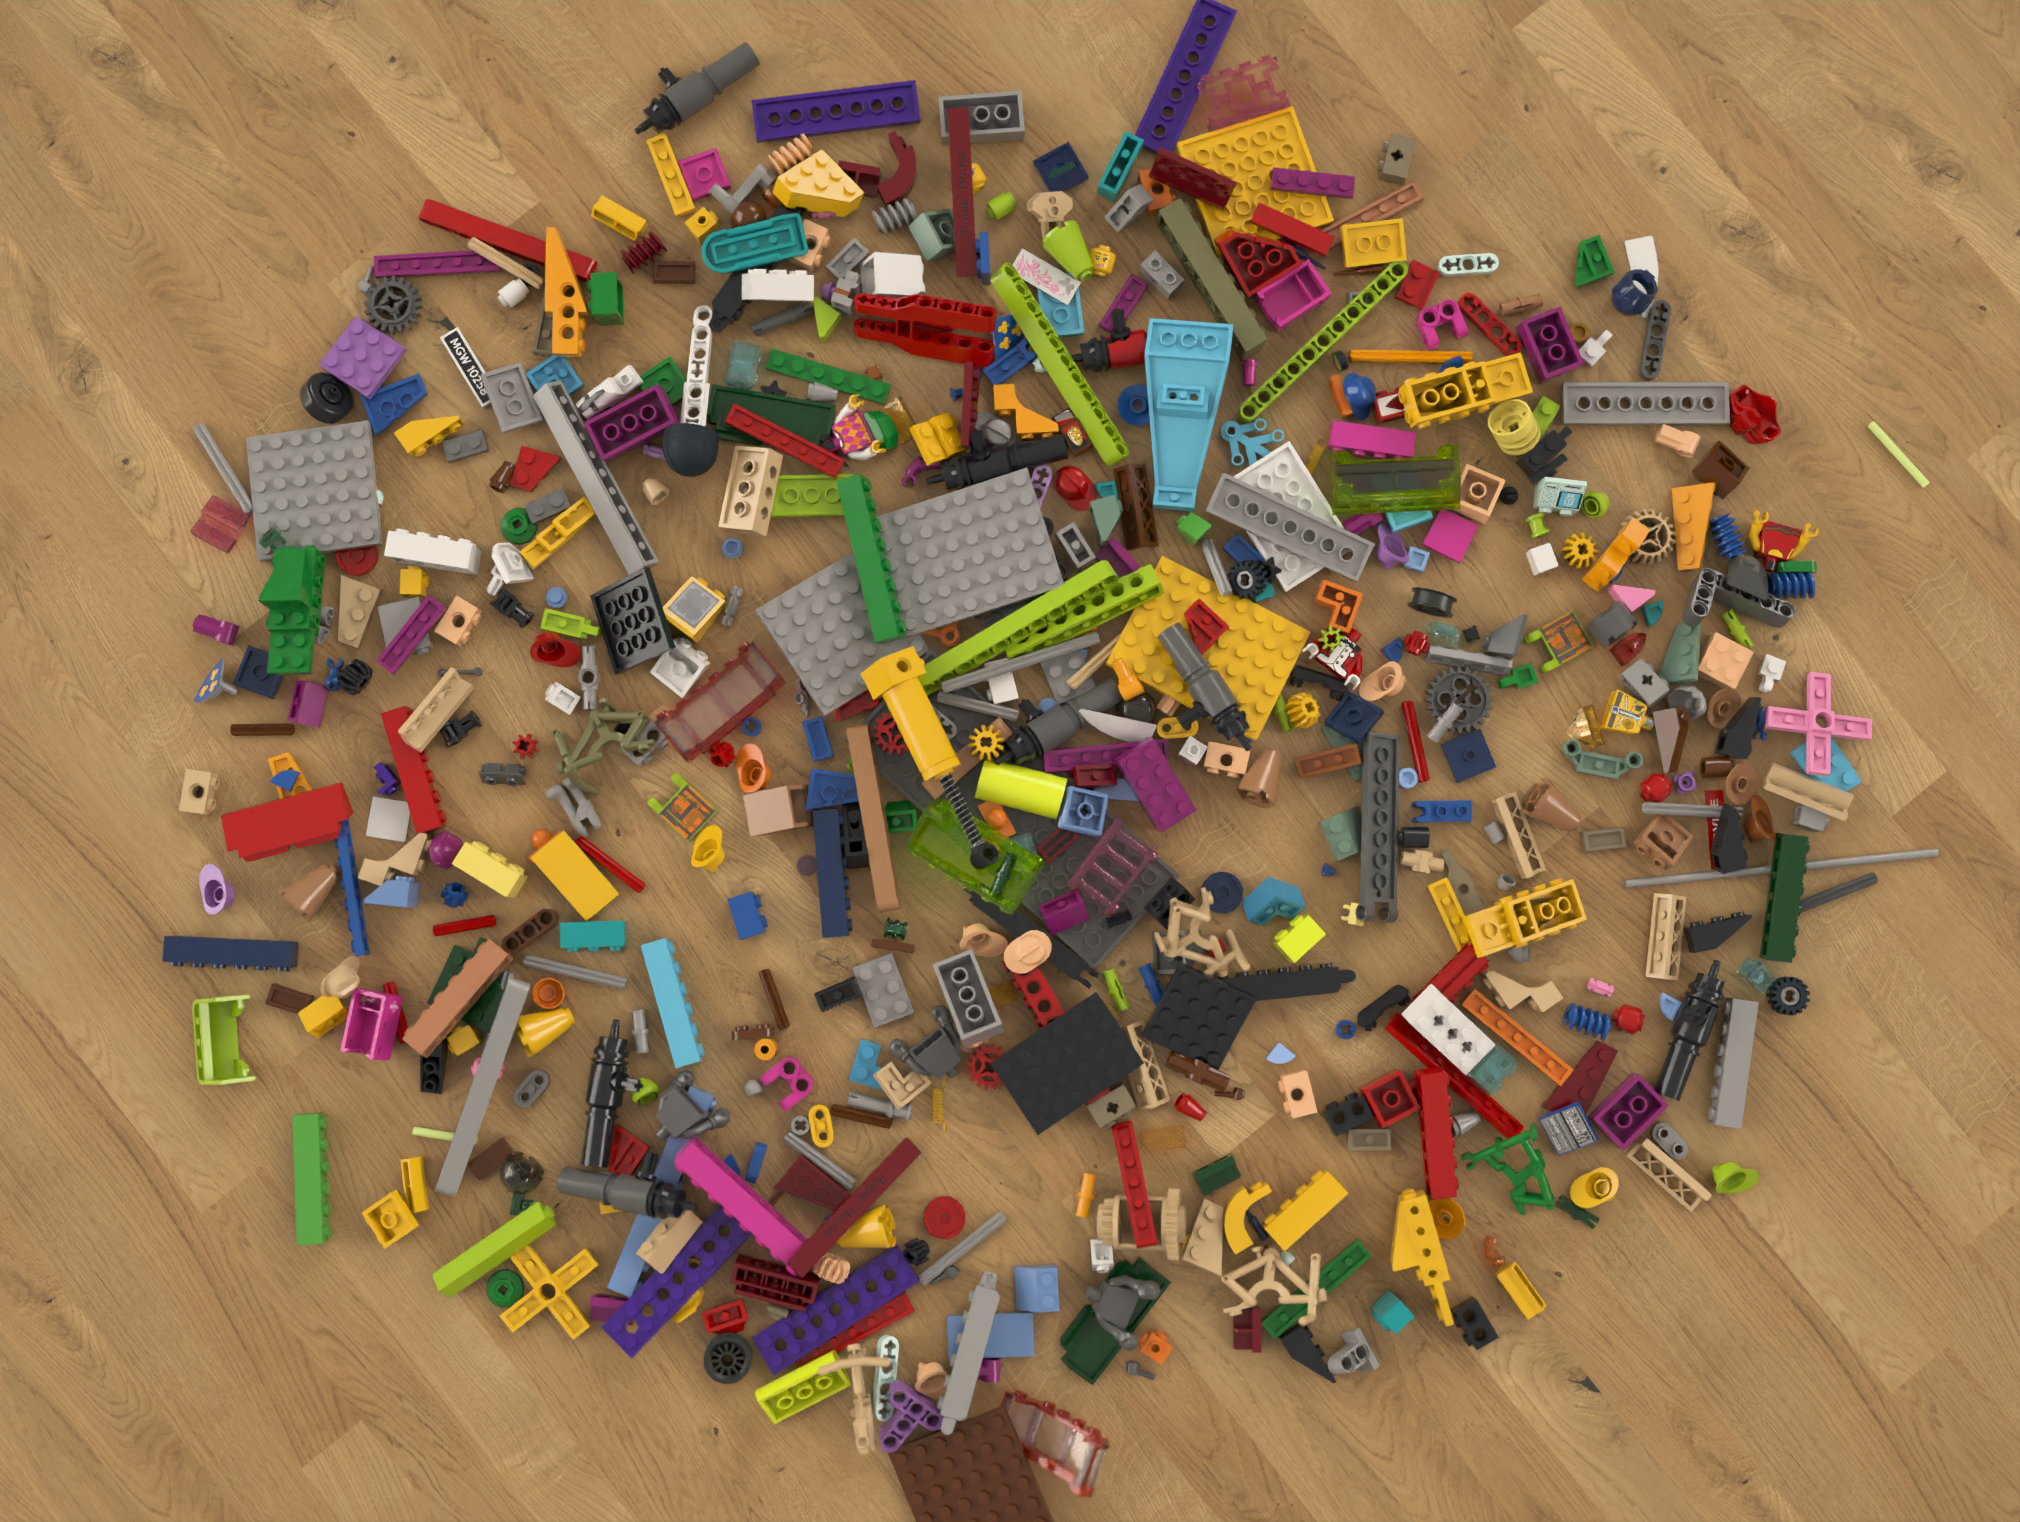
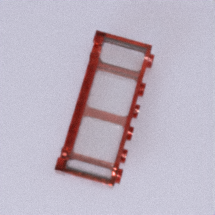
M753 641L750 644L748 642L744 643L738 649L739 654L736 660L734 658L730 659L724 665V670L720 673L718 671L713 673L708 678L709 682L707 684L696 687L692 691L693 695L687 700L684 698L675 705L676 709L674 711L670 710L667 712L665 709L656 716L657 720L654 724L687 763L694 761L701 753L705 754L717 741L723 740L740 726L745 719L752 716L776 695L775 692L787 683Z
M1015 1390V1392L1006 1391L1001 1406H1006L1027 1458L1070 1484V1492L1077 1496L1092 1497L1095 1489L1094 1484L1104 1455L1110 1447L1108 1438L1101 1435V1430L1091 1426L1087 1427L1084 1420L1070 1417V1412L1056 1409V1404L1050 1401H1039L1027 1396V1393L1020 1390Z

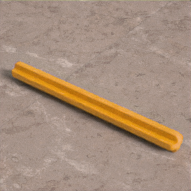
M1350 350L1349 360L1351 362L1445 363L1447 360L1457 356H1462V364L1473 361V353L1471 351Z

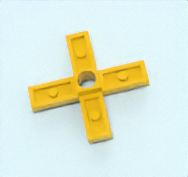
M530 1244L510 1257L534 1288L500 1315L512 1333L546 1306L572 1340L591 1326L590 1322L566 1292V1290L599 1265L587 1247L553 1274ZM546 1283L552 1284L555 1287L556 1294L552 1298L546 1297L542 1292V1286Z

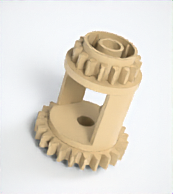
M1169 1189L1168 1196H1148L1149 1203H1162V1245L1140 1249L1136 1248V1244H1122V1202H1127L1126 1195H1115L1114 1199L1105 1198L1104 1203H1099L1097 1236L1098 1241H1103L1104 1246H1113L1114 1250L1167 1251L1168 1260H1179L1181 1243H1185L1186 1207L1181 1206L1180 1189Z

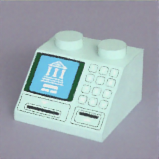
M1544 477L1535 485L1533 510H1539V513L1543 514L1559 512L1560 516H1572V514H1575L1580 509L1587 482Z

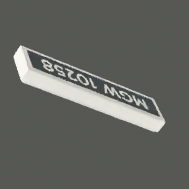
M457 327L441 336L440 339L478 402L485 409L491 405L480 377L482 373L486 372Z

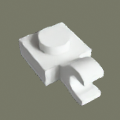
M1608 330L1603 332L1596 341L1591 337L1579 349L1583 361L1590 368L1606 352L1602 346L1612 336Z
M1768 654L1763 656L1757 675L1763 676L1759 685V691L1767 693V691L1772 690L1774 681L1778 682L1781 679L1786 661Z

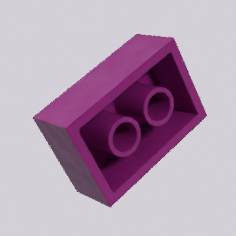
M1561 307L1526 319L1516 327L1539 384L1576 371L1584 364Z
M1631 1073L1587 1117L1616 1148L1624 1150L1669 1105L1639 1074Z

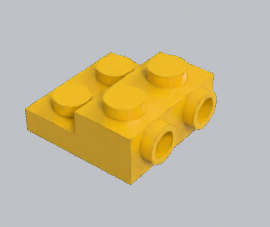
M949 412L934 416L929 421L913 425L909 429L927 466L951 459L954 456H960L967 450L960 446L961 435L957 429L958 422L955 417H951Z
M397 1190L392 1191L362 1212L367 1224L370 1225L384 1249L419 1226Z

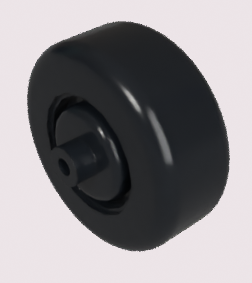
M316 373L301 387L300 400L303 407L313 418L327 424L338 423L353 407V396L348 386L330 373Z

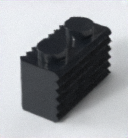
M855 976L814 993L821 1012L829 1011L862 995Z

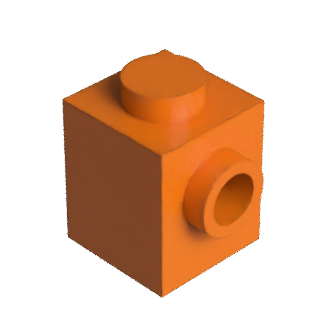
M1152 1329L1148 1333L1144 1332L1139 1339L1140 1351L1160 1365L1168 1357L1173 1349V1345L1166 1340L1168 1336L1158 1329L1156 1332Z

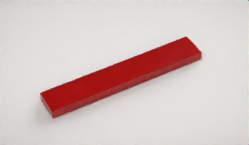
M733 404L724 421L725 424L834 479L838 477L846 462L845 459L736 404Z
M1132 1121L1113 1124L1112 1131L1136 1248L1140 1249L1158 1245Z
M904 1291L796 1361L798 1368L833 1350L837 1353L847 1348L848 1345H852L913 1313L915 1310L906 1292Z

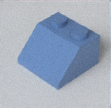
M396 876L395 880H387L364 899V903L418 908L420 882H414L413 877Z
M1057 1264L1014 1266L1016 1310L1029 1312L1060 1311Z

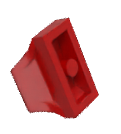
M743 1298L731 1300L701 1312L707 1334L738 1333L744 1331L745 1323L749 1320Z

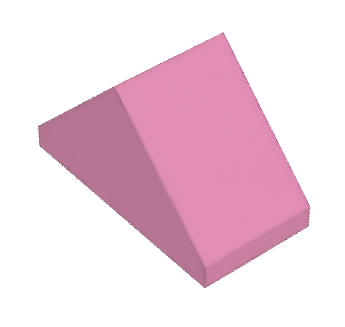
M1612 585L1608 588V593L1615 602L1620 601L1621 604L1623 603L1630 613L1654 596L1656 591L1621 585Z

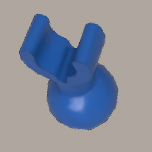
M330 658L327 660V665L331 670L330 676L325 680V686L330 691H338L341 688L337 685L339 670L344 666V661L341 658L338 659L339 662L335 667Z
M1761 707V711L1757 715V729L1752 737L1754 740L1759 732L1761 733L1760 738L1762 740L1767 738V734L1764 731L1765 707Z

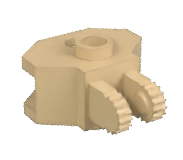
M1063 191L1036 193L1027 202V211L1038 218V223H1041L1042 238L1049 233V222H1053V228L1058 226L1061 229V221H1064V216L1073 208L1072 198Z

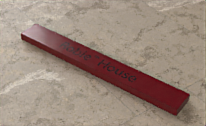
M968 107L948 108L957 277H976L977 258Z
M907 1137L904 1138L786 1261L800 1278H803L921 1154V1151Z

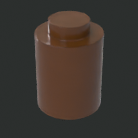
M1729 756L1702 757L1700 760L1702 778L1728 777L1732 768L1735 767L1734 761L1730 760Z

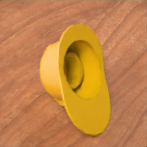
M710 825L699 833L691 858L692 866L696 868L702 867L712 873L717 871L718 866L725 858V852L721 846L722 830L720 827Z
M1606 1167L1597 1168L1580 1176L1571 1185L1570 1196L1572 1201L1581 1208H1591L1611 1201L1617 1194L1619 1186L1618 1176L1613 1170Z

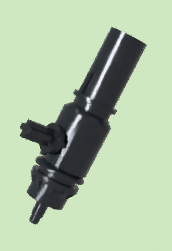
M973 429V432H970L973 445L970 452L966 453V456L961 454L962 459H957V456H954L948 462L942 463L943 473L931 476L926 481L928 485L945 481L947 490L954 488L960 490L965 488L966 485L972 486L973 484L975 485L1024 468L1030 469L1068 459V453L1064 437L1060 433L1018 444L1012 443L1010 447H1006L1003 444L990 447L988 444H985L982 430Z
M1714 960L1708 975L1698 972L1695 980L1688 985V989L1691 991H1685L1686 997L1682 1000L1671 1029L1673 1040L1668 1042L1670 1048L1654 1090L1658 1094L1676 1101H1680L1696 1056L1700 1057L1699 1049L1706 1046L1719 1012L1717 1008L1722 1006L1717 1002L1718 1000L1723 1001L1722 989L1725 982L1716 978L1721 964L1718 960Z
M617 1019L613 1020L610 1036L599 1037V1044L593 1051V1054H597V1057L591 1058L594 1063H591L585 1100L589 1105V1111L585 1112L588 1118L580 1163L584 1166L608 1167L615 1119H618L616 1110L622 1106L623 1095L626 1091L639 1092L640 1088H643L641 1080L630 1078L627 1074L628 1067H624L629 1065V1062L625 1061V1058H629L627 1050L628 1039L618 1038L620 1021Z

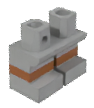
M847 270L844 279H838L831 298L832 308L841 313V316L853 319L855 314L853 300L857 294H860L859 286L861 282L858 280L859 274Z

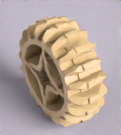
M1642 509L1640 513L1635 511L1633 516L1629 515L1626 517L1627 522L1621 524L1623 528L1634 518L1638 522L1646 521L1655 525L1652 528H1648L1650 530L1649 533L1652 532L1649 535L1650 538L1640 545V547L1646 546L1649 549H1653L1655 552L1647 553L1638 548L1631 554L1633 556L1632 562L1639 559L1640 565L1645 564V562L1648 565H1652L1654 561L1659 563L1661 558L1665 559L1668 557L1667 552L1673 550L1670 545L1675 544L1676 540L1671 537L1676 535V532L1670 531L1674 524L1668 525L1666 522L1669 520V517L1662 519V512H1658L1655 515L1654 509L1649 510V512L1646 509ZM1659 531L1661 533V545L1657 537Z

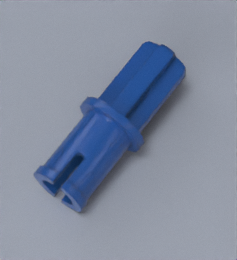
M1151 963L1139 967L1138 970H1140L1146 984L1144 987L1148 989L1154 1004L1157 1005L1163 992L1159 985L1160 980H1157Z

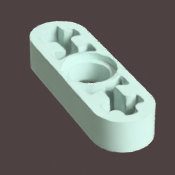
M1492 253L1445 256L1438 263L1437 270L1443 277L1491 274L1496 270L1499 260ZM1487 259H1489L1490 263H1493L1490 268L1487 265H1480L1479 269H1477L1478 264L1485 263ZM1470 260L1473 263V269H1464L1463 261ZM1459 261V271H1457V266L1451 267L1449 271H1447L1446 267H1443L1446 262H1448V265L1453 266Z

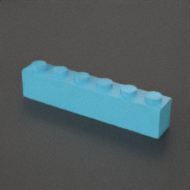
M663 938L641 945L675 1068L702 1061V1056L705 1055L702 1043L698 1044L696 1035H699L696 1022L692 1023L690 1015L693 1014L691 1003L686 1002L685 994H687V988L685 983L680 981L681 967L679 962L674 960L673 954L676 951L673 941Z

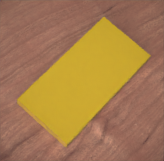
M565 830L561 831L531 856L533 862L586 921L619 895L615 887Z

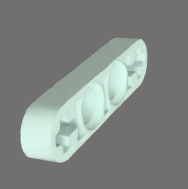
M891 1335L880 1337L876 1357L888 1358L891 1362V1368L887 1373L882 1372V1367L875 1366L872 1415L882 1422L891 1419L894 1411V1406L890 1402L889 1392L884 1395L880 1393L881 1385L884 1383L890 1385L896 1380L899 1342ZM891 1342L892 1346L888 1347V1349L884 1348L885 1344ZM883 1355H891V1358L886 1356L883 1357ZM883 1407L886 1408V1412H883L881 1415L879 1410H882Z

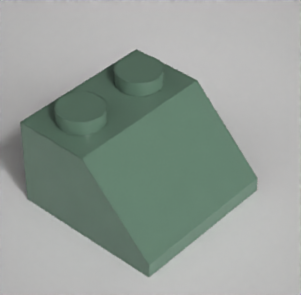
M951 209L923 212L908 225L927 262L941 260L955 253L954 219Z
M1115 495L1090 501L1089 512L1100 549L1105 547L1122 515L1121 512H1123L1120 499L1116 500Z
M1357 806L1318 823L1334 861H1339L1361 851L1362 817Z

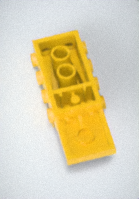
M1517 353L1488 362L1475 363V361H1472L1460 368L1450 367L1443 370L1442 373L1436 374V372L1426 374L1420 379H1416V377L1407 379L1399 388L1398 397L1400 402L1404 404L1406 422L1410 424L1411 429L1418 427L1421 430L1430 427L1433 422L1438 421V424H1443L1450 420L1463 419L1473 411H1477V413L1490 410L1489 407L1493 404L1530 395L1533 393L1522 355Z
M1561 878L1549 881L1550 885L1547 887L1545 884L1532 887L1533 891L1530 893L1529 890L1518 892L1515 898L1512 895L1501 898L1492 907L1464 916L1477 958L1513 945L1516 948L1526 946L1529 940L1536 942L1545 939L1544 935L1546 934L1548 936L1561 933L1560 929H1572L1577 927L1576 923L1587 920L1574 879L1562 881Z
M1409 1188L1401 1191L1402 1194L1398 1195L1390 1254L1391 1266L1394 1272L1414 1267L1418 1280H1423L1424 1285L1429 1286L1433 1300L1437 1299L1438 1303L1434 1304L1439 1321H1444L1445 1326L1454 1325L1442 1282L1450 1280V1276L1426 1194L1423 1189L1415 1191L1414 1188Z

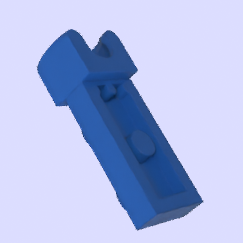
M1027 338L1023 339L1017 346L983 370L984 375L992 385H1001L1038 357L1035 351L1029 352L1026 350L1030 346Z
M1471 800L1412 802V807L1420 808L1422 811L1420 817L1412 819L1413 823L1472 821Z

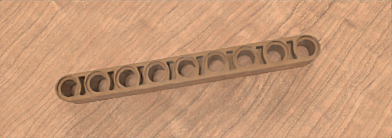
M869 723L847 727L877 908L880 913L901 909V899L871 728Z

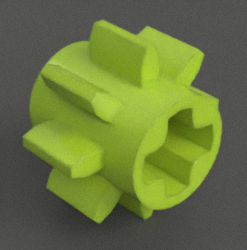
M1329 625L1328 631L1320 630L1324 635L1318 641L1325 643L1322 647L1323 649L1330 646L1331 651L1334 652L1335 646L1342 647L1339 642L1345 636H1339L1340 628L1333 631L1332 626ZM1335 633L1336 635L1334 638L1336 639V642H1330L1328 644V638L1326 636L1328 634L1333 635Z

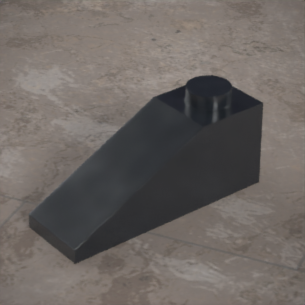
M859 801L842 804L845 853L848 869L869 867Z

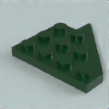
M479 938L473 953L460 946H453L427 1004L432 1005L436 995L449 986L450 979L454 975H458L463 970L464 963L477 954V949L486 941L485 938ZM498 977L461 1019L489 1034L504 994Z

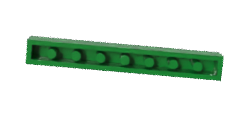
M861 474L838 480L836 483L875 643L886 644L906 638V624L901 619V604L896 598V584L890 574L891 563L886 558L885 550L887 547L884 539L881 537L880 530L882 527L875 513L877 506L870 492L872 490L871 482L866 476Z

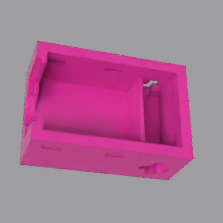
M1308 259L1299 267L1258 291L1254 301L1275 332L1278 333L1328 301L1332 293Z
M354 989L340 1051L366 1054L367 1058L372 1060H390L403 997L374 989ZM361 997H366V1001L361 1002Z

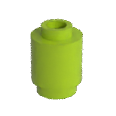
M1009 191L1007 193L1003 192L986 203L987 208H985V211L990 219L994 218L998 221L1014 211L1017 203Z

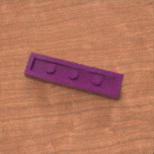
M1273 167L1270 190L1352 199L1355 176Z
M428 594L376 662L395 675L447 608Z

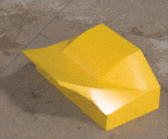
M700 1288L671 1320L679 1323L694 1313L697 1307L701 1305L704 1295L703 1289Z

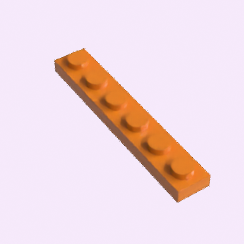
M1475 988L1461 1002L1460 1005L1557 1085L1561 1086L1573 1072V1068Z

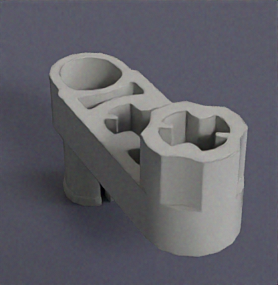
M760 163L734 195H730L718 183L708 193L722 204V207L732 215L734 209L745 201L757 185L766 191L773 184L777 176Z

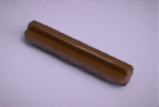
M232 724L230 728L231 735L234 736L294 735L295 733L294 724Z
M770 969L762 970L759 972V976L778 1029H786L790 1024Z
M833 1104L830 1111L831 1116L887 1129L891 1128L893 1118H888V1116Z

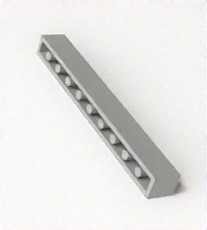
M561 380L545 383L533 395V398L626 571L630 575L645 567H650L651 569L659 561L606 462L601 459Z

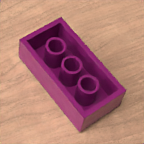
M657 384L584 422V425L601 459L611 462L663 435L667 426L680 423V420L664 387Z
M1147 737L1113 759L1157 831L1164 832L1197 810L1154 738Z

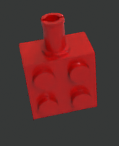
M1394 1069L1358 1088L1360 1093L1364 1095L1377 1126L1381 1128L1421 1109L1413 1093L1416 1091L1415 1077L1407 1081L1399 1069Z

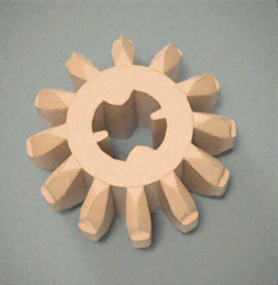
M828 1252L813 1266L816 1275L825 1279V1281L837 1284L845 1281L850 1269L848 1261Z

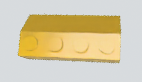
M1326 1169L1323 1171L1318 1170L1311 1177L1312 1181L1307 1186L1303 1184L1295 1191L1296 1196L1291 1200L1289 1198L1286 1199L1279 1206L1281 1209L1276 1214L1271 1213L1264 1219L1265 1224L1262 1227L1284 1251L1348 1194Z

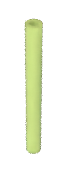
M1872 421L1867 426L1923 488L1930 483L1875 421Z

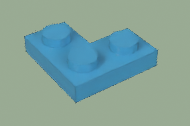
M552 355L526 373V376L537 391L545 383L560 380L564 384L569 396L584 387V384L565 357Z
M861 1039L849 1077L850 1081L883 1090L873 1076L874 1073L882 1068L876 1065L881 1044Z

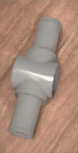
M587 646L582 647L583 665H581L578 679L581 683V691L584 692L583 710L597 709L596 691H598L601 678L598 673V665H595V646H589V648ZM588 673L594 674V680L591 683L585 682V676Z

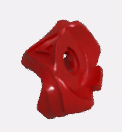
M1745 384L1730 394L1729 411L1730 419L1733 422L1729 426L1736 435L1742 433L1749 443L1763 444L1774 440L1781 434V428L1777 420V402L1772 396L1760 394Z

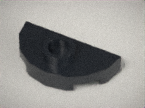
M1564 454L1559 455L1529 477V480L1534 485L1544 477L1554 476L1557 473L1555 469L1568 459Z

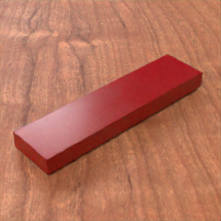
M1260 202L1250 221L1253 225L1326 257L1335 237Z

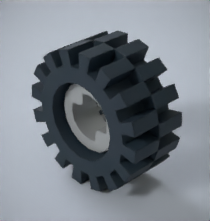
M1253 560L1235 563L1234 567L1229 569L1232 573L1227 574V577L1231 578L1228 581L1232 585V591L1235 590L1233 595H1239L1238 598L1249 599L1264 592L1262 589L1267 587L1264 582H1268V578H1264L1267 571H1262L1264 566H1258L1259 562ZM1246 574L1250 577V579L1248 580L1250 583L1249 585L1246 584V582H1244L1246 579Z
M1779 977L1777 981L1773 980L1771 982L1773 985L1768 987L1770 993H1767L1766 997L1770 998V1000H1767L1768 1004H1772L1771 1008L1777 1010V1013L1797 1015L1796 1013L1803 1012L1802 1009L1807 1008L1806 1002H1810L1807 995H1810V991H1806L1808 987L1806 984H1802V980L1795 977ZM1787 990L1792 992V1000L1789 1002L1784 999Z

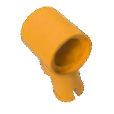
M1122 657L1111 663L1119 678L1118 688L1125 701L1145 692L1141 681L1137 679L1138 676L1130 673Z

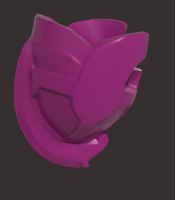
M444 830L430 844L429 856L431 861L443 869L454 866L452 862L463 847V841L458 836L450 834L448 830Z

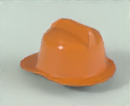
M745 744L737 753L736 767L742 790L747 793H754L759 789L764 790L767 788L771 778V770L764 762L761 749L754 744Z

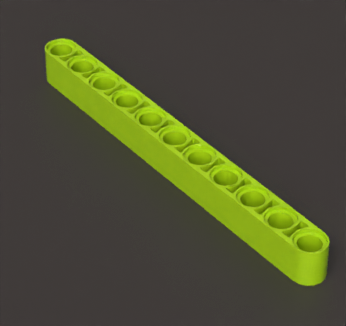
M1400 260L1391 263L1241 405L1238 411V419L1244 424L1252 423L1402 282L1408 271L1407 265ZM1392 269H1398L1401 272V276L1394 275ZM1377 283L1385 284L1387 289H1379ZM1368 296L1372 303L1366 304L1362 298ZM1354 310L1357 317L1351 318L1347 312ZM1333 325L1341 326L1342 332L1334 331ZM1318 339H1325L1327 346L1319 345ZM1303 353H1310L1313 359H1304ZM1288 367H1295L1298 373H1289ZM1273 381H1280L1283 387L1280 389L1274 387ZM1263 394L1267 396L1268 402H1260L1258 395ZM1246 408L1252 410L1253 416H1245L1243 410Z
M1008 262L1003 264L990 276L993 286L1074 415L1078 418L1103 461L1108 466H1114L1129 455L1126 443L1016 268Z
M1103 560L1064 582V585L1045 593L924 665L927 673L921 676L919 680L926 695L928 696L939 690L941 682L966 674L1113 587L1118 582L1119 577L1110 563Z

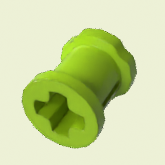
M1543 513L1525 519L1531 528L1532 539L1550 533L1549 529H1546L1542 518L1544 516Z

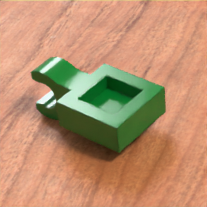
M1532 663L1511 669L1512 676L1497 681L1499 689L1515 684L1516 690L1538 683Z

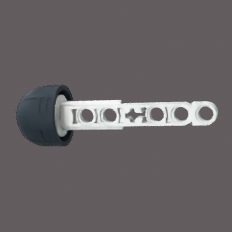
M705 305L697 307L694 312V328L692 329L687 382L684 383L680 423L667 426L664 430L663 454L667 464L674 472L687 477L702 475L713 466L717 458L719 434L715 430L706 427L710 389L708 375L713 337L708 324L713 316V312L710 307ZM702 312L710 313L707 320H700L699 315ZM700 331L708 333L707 337L703 340L697 338V334ZM699 350L706 352L702 359L695 358V353ZM697 365H700V371L702 374H699V377L696 378L694 374H697ZM694 389L702 391L698 398L691 397V392ZM691 409H699L700 412L697 417L692 418L689 416Z

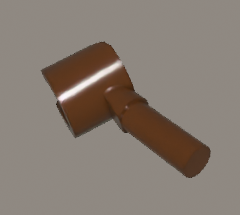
M1238 1087L1234 1088L1233 1093L1215 1091V1096L1228 1097L1235 1100H1242L1245 1094V1090Z

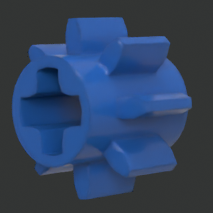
M458 882L447 883L440 897L445 898L443 904L450 908L463 907L464 902L467 901L469 893L464 892L466 886Z

